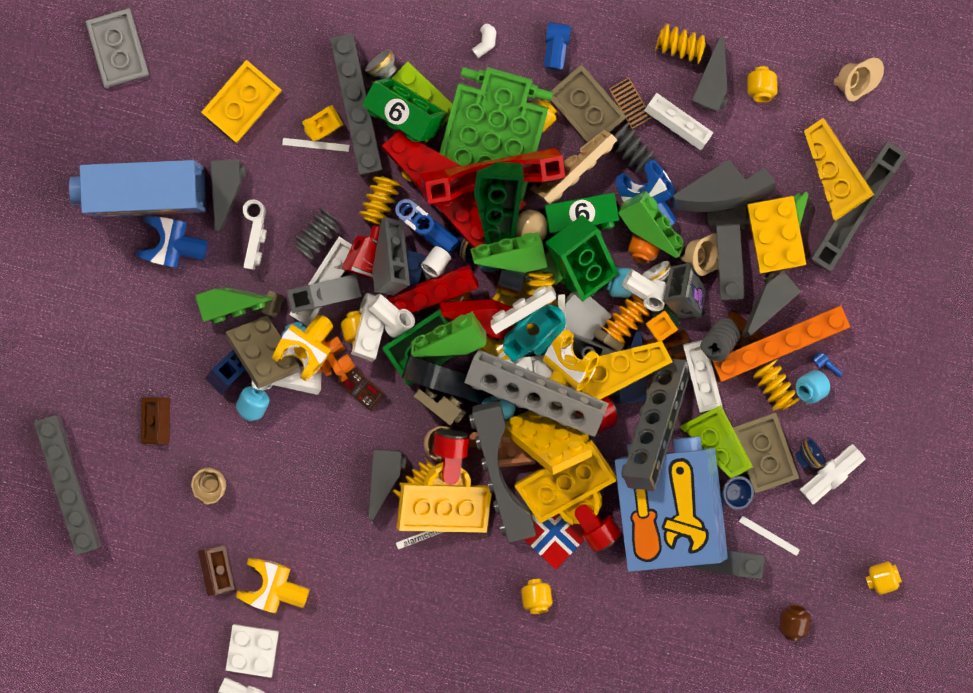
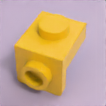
M333 105L302 121L305 133L312 141L323 139L344 125Z

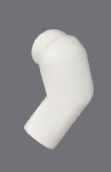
M484 24L481 27L482 42L472 49L478 59L495 46L496 30L490 24Z

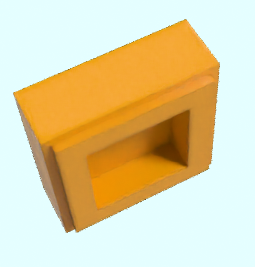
M665 310L645 323L657 342L664 340L678 330Z

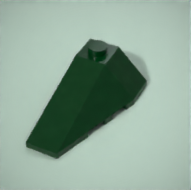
M496 162L476 171L474 196L486 244L516 237L524 180L521 163Z

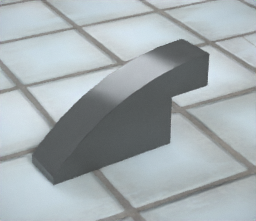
M727 160L672 196V207L676 210L692 212L729 210L750 204L774 192L776 181L765 168L745 179L732 162Z

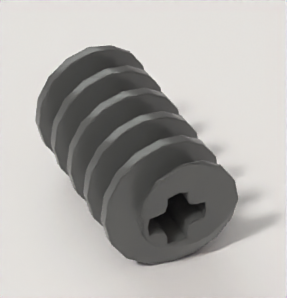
M627 123L614 135L617 141L613 146L618 145L617 154L625 152L622 157L623 161L631 158L628 166L633 167L637 165L635 173L639 174L645 171L644 165L650 160L656 161L660 156L652 158L655 150L645 151L648 143L640 145L639 142L642 137L637 136L633 138L635 129L627 131L626 129L629 125Z
M322 207L319 209L322 216L313 215L316 223L308 221L307 224L310 229L301 228L304 236H294L297 244H293L310 259L315 258L312 250L318 253L321 251L318 244L326 246L327 243L324 237L333 238L330 230L339 231L337 226L339 222Z
M720 319L700 344L701 350L709 359L722 361L739 342L740 331L731 319Z

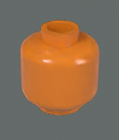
M633 233L628 248L632 259L642 264L654 261L658 256L660 248Z

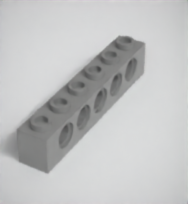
M478 350L474 356L464 382L471 385L474 389L486 391L498 399H505L514 403L517 407L527 408L539 416L551 418L563 426H570L579 430L582 434L594 437L609 405L607 402L481 350ZM532 393H536V394H538L540 397H536V396H534ZM576 411H580L583 415H579Z

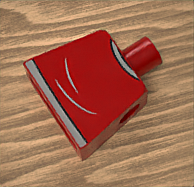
M372 226L369 237L357 236L341 270L373 280L372 269L380 227Z

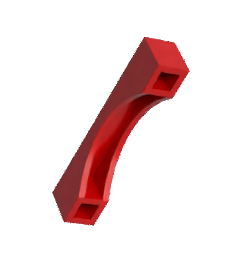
M556 148L423 173L420 174L422 195L428 204L452 200L460 195L474 191L476 171L496 162L521 163L524 174L523 182H545L565 178L563 155Z

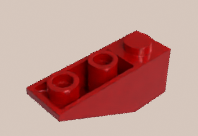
M494 299L441 302L439 305L441 315L450 322L460 315L473 312L485 329L486 336L491 339L499 338L504 341L505 335L512 327L511 325L497 334L491 328V320H493L492 317L501 310L506 312L513 308Z

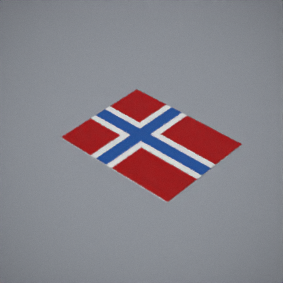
M532 513L536 536L524 540L556 570L585 540L582 536L584 529L581 524L571 525L564 521L559 513L542 523H539Z

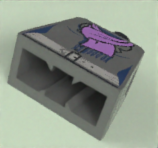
M686 263L671 266L663 301L681 319L689 317L701 318L705 314V309L703 308L705 288L693 265Z

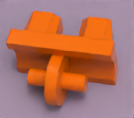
M338 336L327 342L324 339L322 344L331 349V352L317 373L324 372L326 376L332 374L330 370L332 367L336 375L343 382L348 379L345 373L354 368L355 364L348 353L339 359L336 358V354L345 350Z

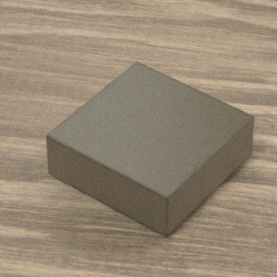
M269 290L267 296H271L273 300L266 302V307L262 308L261 312L277 318L285 296Z
M599 328L593 334L595 335L594 337L617 352L621 351L624 347V344Z

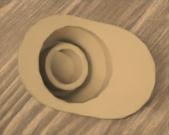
M872 57L859 64H846L841 69L839 76L834 79V84L845 93L848 101H855L878 86L884 74L883 62L879 58Z
M716 233L691 241L686 247L685 254L680 257L682 261L691 263L695 272L700 276L717 270Z

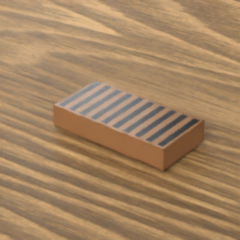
M630 78L609 88L615 102L627 116L626 121L629 123L631 130L652 118L650 114L644 111L646 106Z

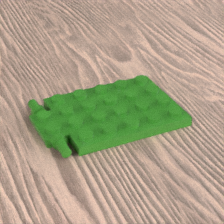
M463 67L461 76L476 80V83L482 84V87L477 88L458 83L440 154L464 166L536 152L549 108L527 102V98L535 99L537 97L551 101L553 92L539 89L537 85L531 84L533 79L487 67L486 71L480 69L475 71ZM523 182L521 194L522 201L524 199L528 182Z

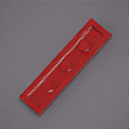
M470 265L403 289L394 296L388 295L386 299L399 310L406 309L414 313L478 289L479 283Z

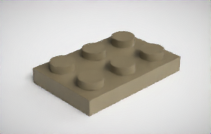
M583 64L550 91L553 92L551 101L587 142L603 130L610 133L627 118L625 113Z
M267 315L226 332V339L258 389L300 371V366L293 356H286L278 362L271 359L281 340V336Z
M776 412L733 427L753 465L751 469L747 470L755 494L799 478Z

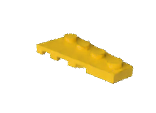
M824 118L804 131L835 221L875 195Z
M662 341L599 356L595 372L588 384L582 389V392L601 400L669 365L673 361Z

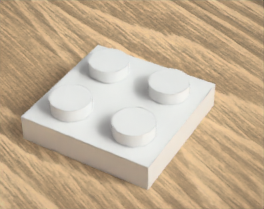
M233 624L226 671L272 677L279 631Z

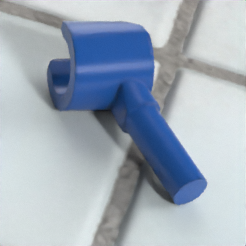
M819 352L812 357V360L819 368L825 364L837 376L840 377L843 374L824 353Z

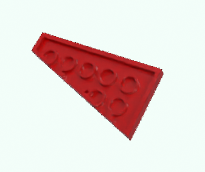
M400 130L381 147L421 192L420 174L461 166L419 141L414 142L408 139L406 134ZM474 191L460 195L452 200L433 203L472 248L485 243ZM522 200L520 201L519 211L527 205Z

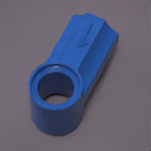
M548 22L544 68L563 70L571 25Z

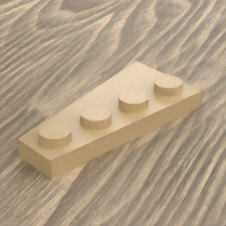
M605 130L601 131L580 148L581 153L578 156L573 155L563 161L565 178L545 181L539 187L534 184L529 189L535 196L548 204L556 202L562 197L563 191L578 182L579 176L595 166L596 160L601 155L611 151L617 139L611 133Z

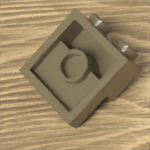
M421 387L414 395L416 399L449 425L453 421L458 424L467 412L461 406L462 401L454 395L448 396L445 394L441 400H438V394L429 387L426 389Z

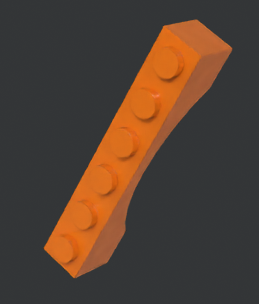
M837 306L768 337L733 350L722 361L711 360L718 380L722 382L850 328L842 306Z

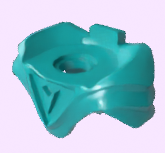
M546 304L514 323L511 330L504 337V353L512 361H517L526 355L536 354L540 356L541 354H546L550 345L565 328L566 319L563 311L554 305ZM534 323L538 325L539 333L537 335L529 334L527 331L528 324Z

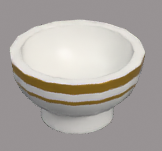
M668 261L660 262L644 272L643 276L652 282L660 280L667 284L671 265Z

